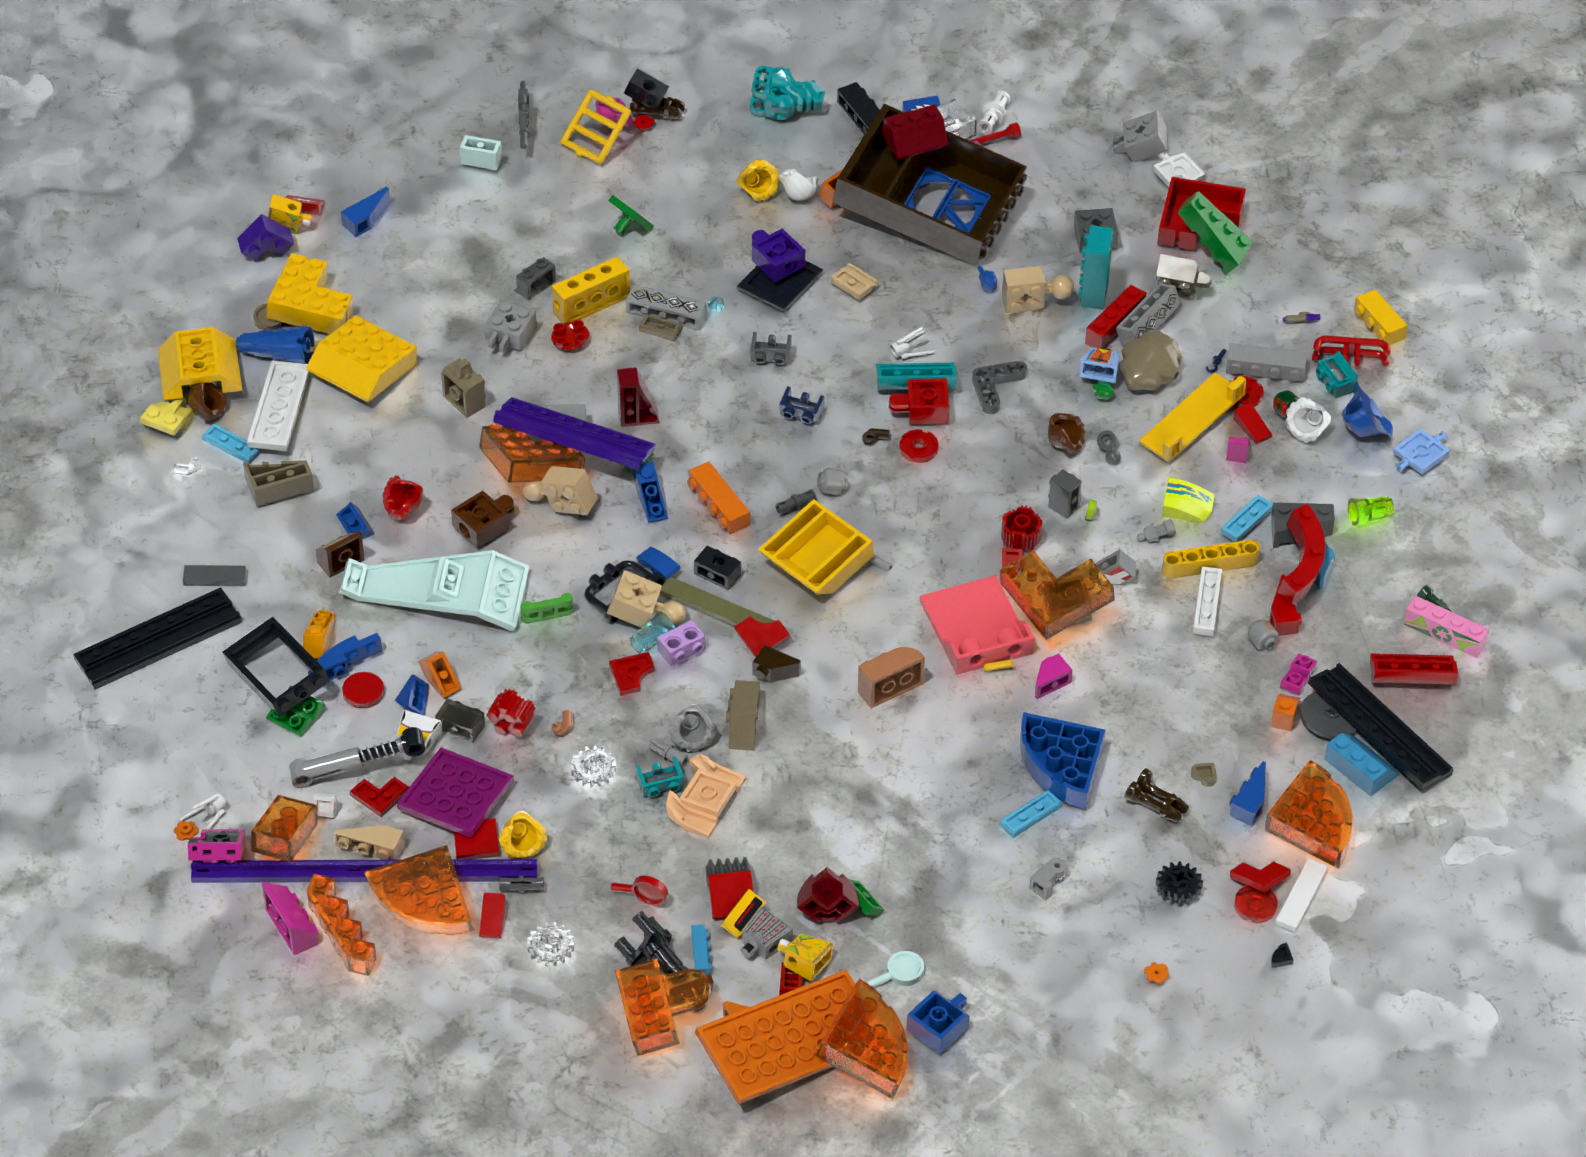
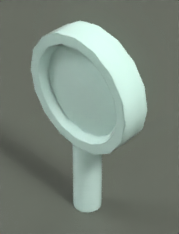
M897 952L888 960L887 972L867 981L866 985L869 990L890 980L901 986L914 985L924 975V962L914 952Z

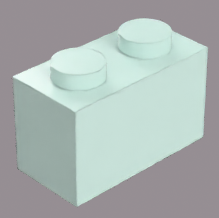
M465 135L460 146L461 164L497 170L502 159L501 141Z

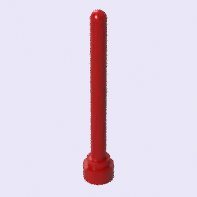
M1015 122L1009 124V127H1006L1005 130L969 141H978L980 144H984L1004 137H1012L1014 139L1021 136V129L1019 124Z

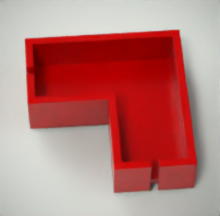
M1171 177L1160 221L1157 244L1174 247L1176 244L1178 248L1195 250L1198 234L1191 231L1178 214V211L1184 201L1197 191L1239 228L1246 189Z

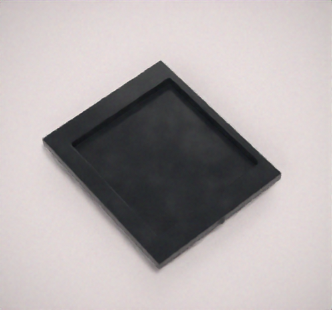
M805 260V267L774 282L756 266L737 285V289L785 312L818 280V276L823 272V269Z

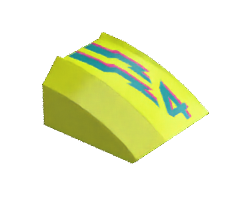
M1168 477L1162 517L1202 523L1212 513L1215 495L1191 482Z

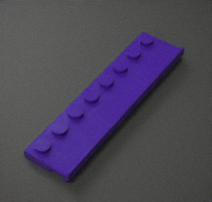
M513 397L502 405L500 411H495L493 422L634 469H639V466L655 451L656 447L655 443Z

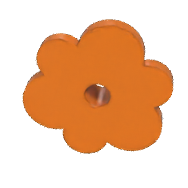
M180 821L174 829V833L179 841H183L185 839L189 840L190 837H194L193 835H197L199 829L192 821L188 823Z
M1153 962L1150 966L1144 968V974L1150 982L1154 981L1156 984H1162L1169 977L1168 967L1165 964L1158 965Z

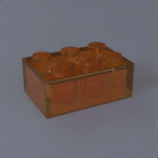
M277 795L251 831V851L291 862L317 827V805Z

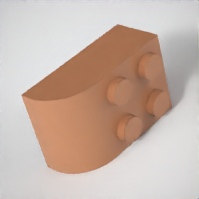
M899 647L887 653H882L872 660L863 662L858 666L859 695L870 708H874L923 685L925 657L914 648Z

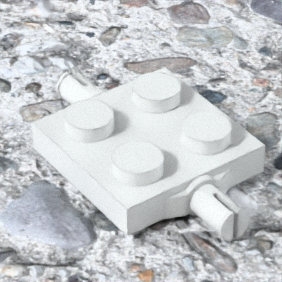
M1166 152L1158 154L1162 161L1153 165V171L1168 187L1171 177L1196 181L1205 180L1203 171L1185 152L1175 156H1169Z

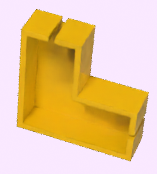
M291 253L267 300L266 318L295 326L307 325L312 330L331 334L349 320L352 314L353 295L323 288L328 275L327 261L315 258L308 260L306 256Z

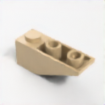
M386 825L334 831L335 846L359 852L362 855L376 857L380 860H397L405 844L404 831Z

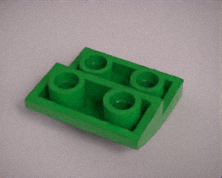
M309 696L280 717L271 709L266 719L301 737L314 724L326 705L318 699Z

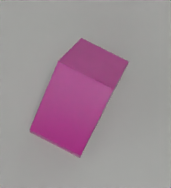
M1229 437L1226 461L1246 463L1250 439Z

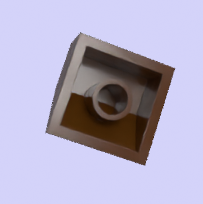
M360 531L340 536L336 540L316 549L317 563L329 578L343 572L349 558L358 562L364 561L363 540Z

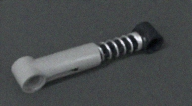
M417 727L407 728L402 732L400 738H395V741L390 742L388 740L386 744L381 742L379 746L374 744L373 747H366L364 750L354 747L311 760L303 758L293 760L289 765L292 785L297 788H305L310 786L314 780L363 767V762L368 763L369 760L376 761V758L383 759V756L390 757L391 754L397 755L398 752L405 753L410 757L422 755L425 752L422 730Z

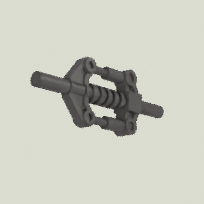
M523 80L520 82V89H518L520 148L526 149L527 138H529L527 130L529 124V94L527 82Z

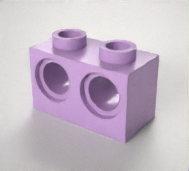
M692 620L657 637V651L670 666L680 663L694 654H699L705 649V635Z

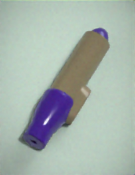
M1300 312L1299 315H1287L1282 320L1286 323L1312 322L1320 320V314Z

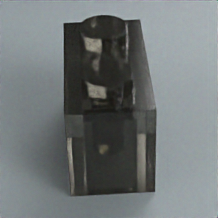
M448 698L435 715V719L442 722L443 732L474 743L485 727L484 712Z

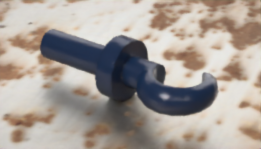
M1222 349L1218 356H1214L1212 358V365L1215 368L1209 369L1206 366V370L1210 373L1217 371V364H1221V359L1227 351Z

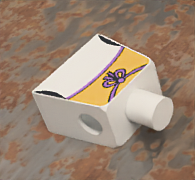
M404 710L396 739L400 738L402 732L407 728L417 727L421 729L425 743V752L419 756H426L443 734L442 722L438 719ZM400 753V756L405 760L412 758L405 753Z

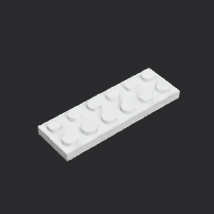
M272 360L247 440L249 448L287 451L310 372L306 370L308 364Z

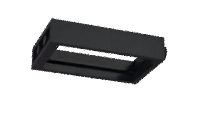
M274 617L265 621L222 652L228 665L278 717L330 682L324 668ZM279 638L312 673L275 698L242 663Z

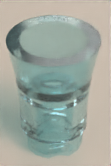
M659 611L647 624L629 638L630 644L639 654L644 653L657 645L658 636L675 627L669 617Z

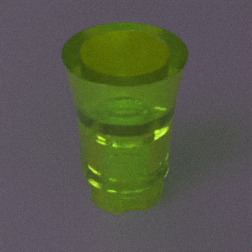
M1382 496L1362 499L1350 498L1347 506L1348 516L1352 525L1357 526L1365 522L1392 516L1394 514V504L1391 498Z

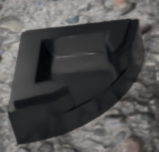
M1287 942L1279 945L1274 951L1271 958L1272 968L1293 964L1294 959Z

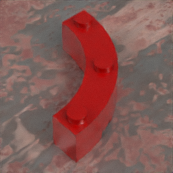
M1308 503L1293 510L1286 524L1300 547L1299 565L1293 572L1283 578L1277 592L1289 607L1299 602L1313 586L1325 555L1323 529L1319 519Z

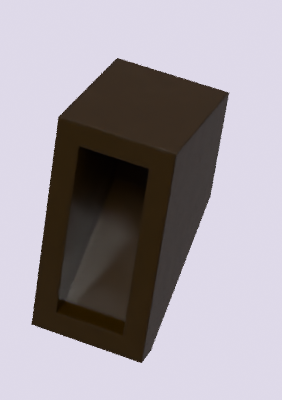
M766 645L763 646L752 661V675L770 683L799 677L801 674V660Z

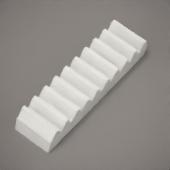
M1202 566L1193 635L1213 637L1222 569Z

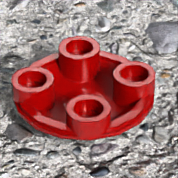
M582 320L556 323L553 326L554 331L552 332L551 340L559 349L574 350L585 345L589 339V331L584 326Z

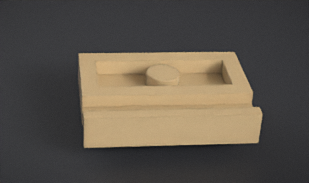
M848 263L847 267H843L831 276V283L859 301L870 293L873 287L878 286V280L851 263Z

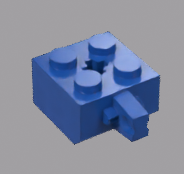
M932 991L907 1014L906 1030L940 1055L969 1028L970 1015L963 1010L967 1005V997L959 993L952 1000H949L937 991Z

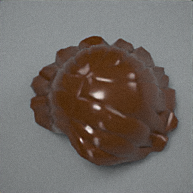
M198 383L189 390L188 403L190 408L198 413L199 416H203L205 420L214 421L218 419L227 408V396L213 383Z
M1055 413L1049 420V442L1055 448L1063 449L1071 455H1075L1083 447L1085 425L1074 414Z

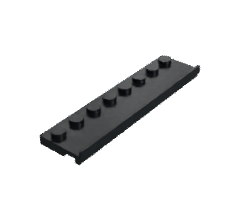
M220 587L76 652L73 656L93 686V689L96 690L240 624L242 620L240 613L235 610L232 602Z
M1340 663L1336 664V667L1331 670L1326 669L1309 678L1308 684L1420 789L1448 775H1452L1453 767Z

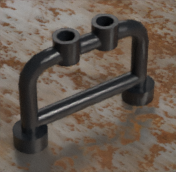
M622 561L615 566L608 563L604 567V574L601 577L597 574H593L590 577V585L585 589L584 596L591 605L604 613L605 620L614 624L619 618L607 614L610 603L605 605L592 595L594 591L602 590L606 582L611 578L616 579L620 572L627 568L634 570L645 579L662 586L665 578L658 572L652 574L634 561Z

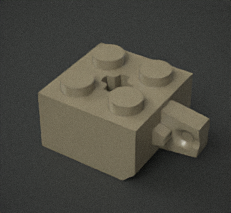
M459 358L444 367L441 372L443 397L466 418L486 407L485 381L480 374L472 370L469 361Z

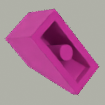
M1059 653L1052 657H1047L1041 662L1035 686L1036 699L1071 683L1073 670Z

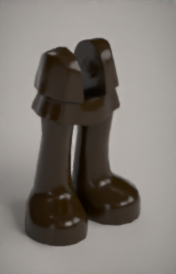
M671 97L663 98L656 112L634 99L630 103L632 114H655L663 116V119L669 118V120H679L685 109L684 102Z
M1145 768L1140 773L1137 782L1133 781L1129 785L1124 798L1152 808L1160 813V817H1165L1166 820L1177 823L1182 818L1181 814L1187 813L1189 806L1174 793L1171 794L1157 787L1152 782L1153 773ZM1147 794H1149V795H1151V796H1153V797H1155V798L1161 800L1163 803H1161V802H1159V801L1153 799L1152 797L1148 796Z

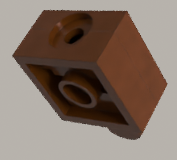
M482 490L451 510L452 526L478 549L509 529L508 515L514 512V501L509 495H502L493 500Z

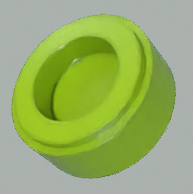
M1089 500L1085 519L1092 520L1094 518L1097 501Z

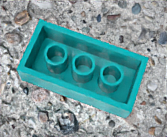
M1090 225L1089 233H1085L1084 244H1087V246L1082 247L1081 258H1085V260L1081 261L1080 271L1084 273L1080 274L1079 285H1082V287H1079L1078 299H1081V307L1104 310L1109 284L1113 228Z

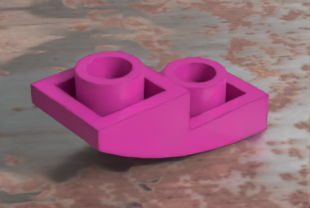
M1298 654L1291 663L1288 673L1281 680L1280 687L1299 695L1312 675L1318 661Z

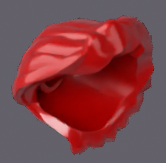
M396 475L394 478H389L382 495V502L385 510L388 512V516L395 520H401L417 510L423 499L422 486L412 481L402 480Z

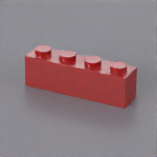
M1133 285L1127 287L1086 327L1085 344L1092 348L1105 349L1118 336L1116 327L1138 306L1147 293Z

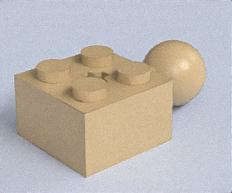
M1041 266L1003 270L1002 300L1006 313L1044 309L1045 294L1051 293L1057 299H1066L1074 291V283L1066 275H1057L1050 283H1046Z
M551 466L543 479L539 476H530L522 484V493L526 499L539 501L546 495L553 512L588 515L598 499L585 469Z
M626 570L623 571L607 611V614L645 629L653 612L659 614L662 622L669 627L681 625L686 618V610L681 603L669 601L662 604L657 601L662 585Z

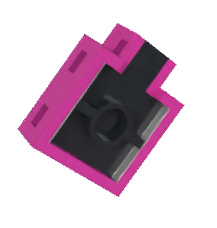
M202 829L201 837H190L188 861L215 863L225 860L232 863L241 860L246 846L245 829Z

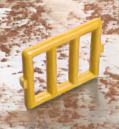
M591 89L587 92L560 143L575 151V154L582 158L586 157L597 164H603L627 122L631 110L617 103L614 98L606 97ZM594 98L621 112L622 115L616 123L589 109L588 106L591 100ZM586 115L613 129L609 138L606 139L579 125L578 123L582 116ZM574 130L604 146L599 156L569 140Z

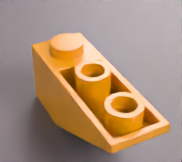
M328 610L315 611L303 633V648L313 658H320L327 652L336 613H330Z

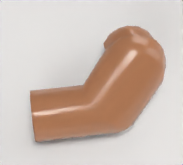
M564 710L562 712V722L557 721L556 724H552L551 729L555 735L562 736L572 729L573 712L571 710Z

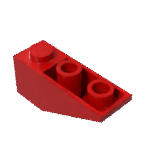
M1285 574L1281 575L1269 622L1278 632V636L1298 634L1299 625H1302L1301 613H1297L1296 610L1297 603L1289 607L1277 593Z

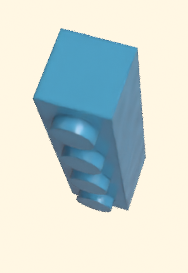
M691 925L695 977L709 976V971H712L711 963L708 962V960H711L710 952L707 951V949H710L709 941H706V938H709L708 930H705V925Z

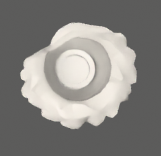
M787 169L779 175L778 180L784 186L787 195L791 199L803 201L814 195L819 178L817 176L804 177L795 169Z
M1305 397L1292 402L1290 408L1286 411L1287 418L1285 422L1287 429L1298 441L1305 443L1314 442L1331 422L1330 414L1321 405Z

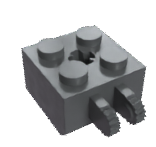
M1113 208L1075 211L1074 230L1079 251H1082L1083 246H1087V244H1084L1085 233H1089L1090 225L1113 228L1112 248H1117L1118 231Z

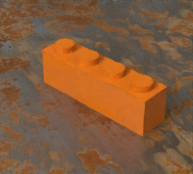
M709 461L688 470L689 479L687 484L689 488L696 492L700 502L708 507L709 513L717 518L722 529L725 528L730 535L750 526V511Z

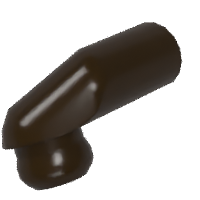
M871 428L863 434L862 440L865 444H872L878 439H889L890 430Z

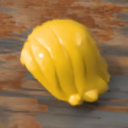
M757 159L749 163V166L740 172L736 180L737 185L750 194L754 201L767 202L772 195H775L780 185L778 169L773 167L772 163H767V160L760 161Z
M518 811L504 825L500 833L499 842L504 848L503 852L509 855V858L532 859L545 846L547 840L546 829L525 811Z

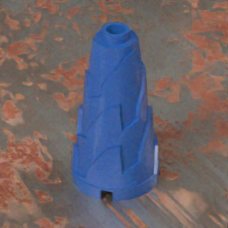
M307 325L243 333L236 339V348L241 352L272 358L277 361L308 364L314 353L309 352L310 347H314V334L312 328Z

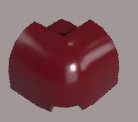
M828 867L816 876L811 874L802 885L797 897V908L818 923L821 921H836L837 923L859 907L858 894L850 880L843 873L838 876Z

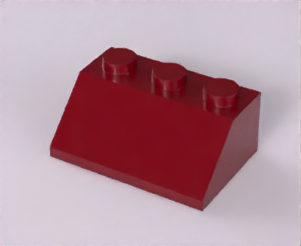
M935 104L884 118L881 133L897 160L944 148L949 144L944 118Z

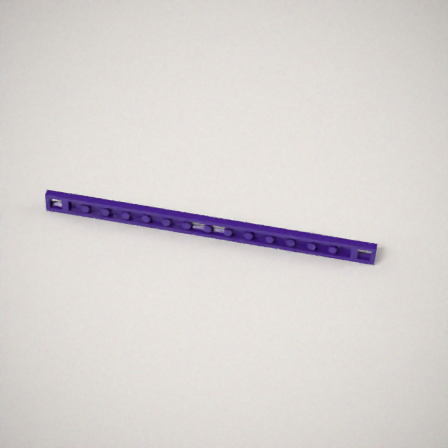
M538 859L238 860L232 863L220 860L215 863L192 861L191 863L192 883L499 882L500 877L519 878V876L524 875V878H536L538 876ZM520 868H533V870H520ZM197 869H209V872H197ZM347 869H360V871H348ZM369 869H382V871H369Z

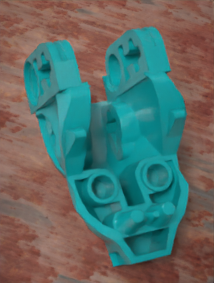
M759 66L755 71L752 83V97L749 110L753 115L767 116L776 120L788 119L795 111H821L825 90L817 86L815 80L811 82L795 81L789 68ZM762 72L766 73L764 76V81L761 80ZM761 104L763 107L761 109H756L753 107V105Z

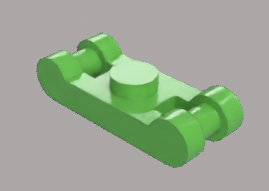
M564 593L559 598L534 603L524 601L521 603V620L523 623L529 624L571 615L573 613V596L570 593Z

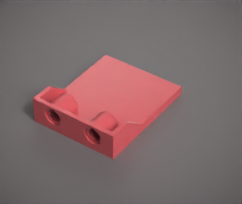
M996 575L920 595V603L956 675L983 668V665L986 663L1010 660V657L1013 660L1033 654L1035 638L1028 624L1018 619Z

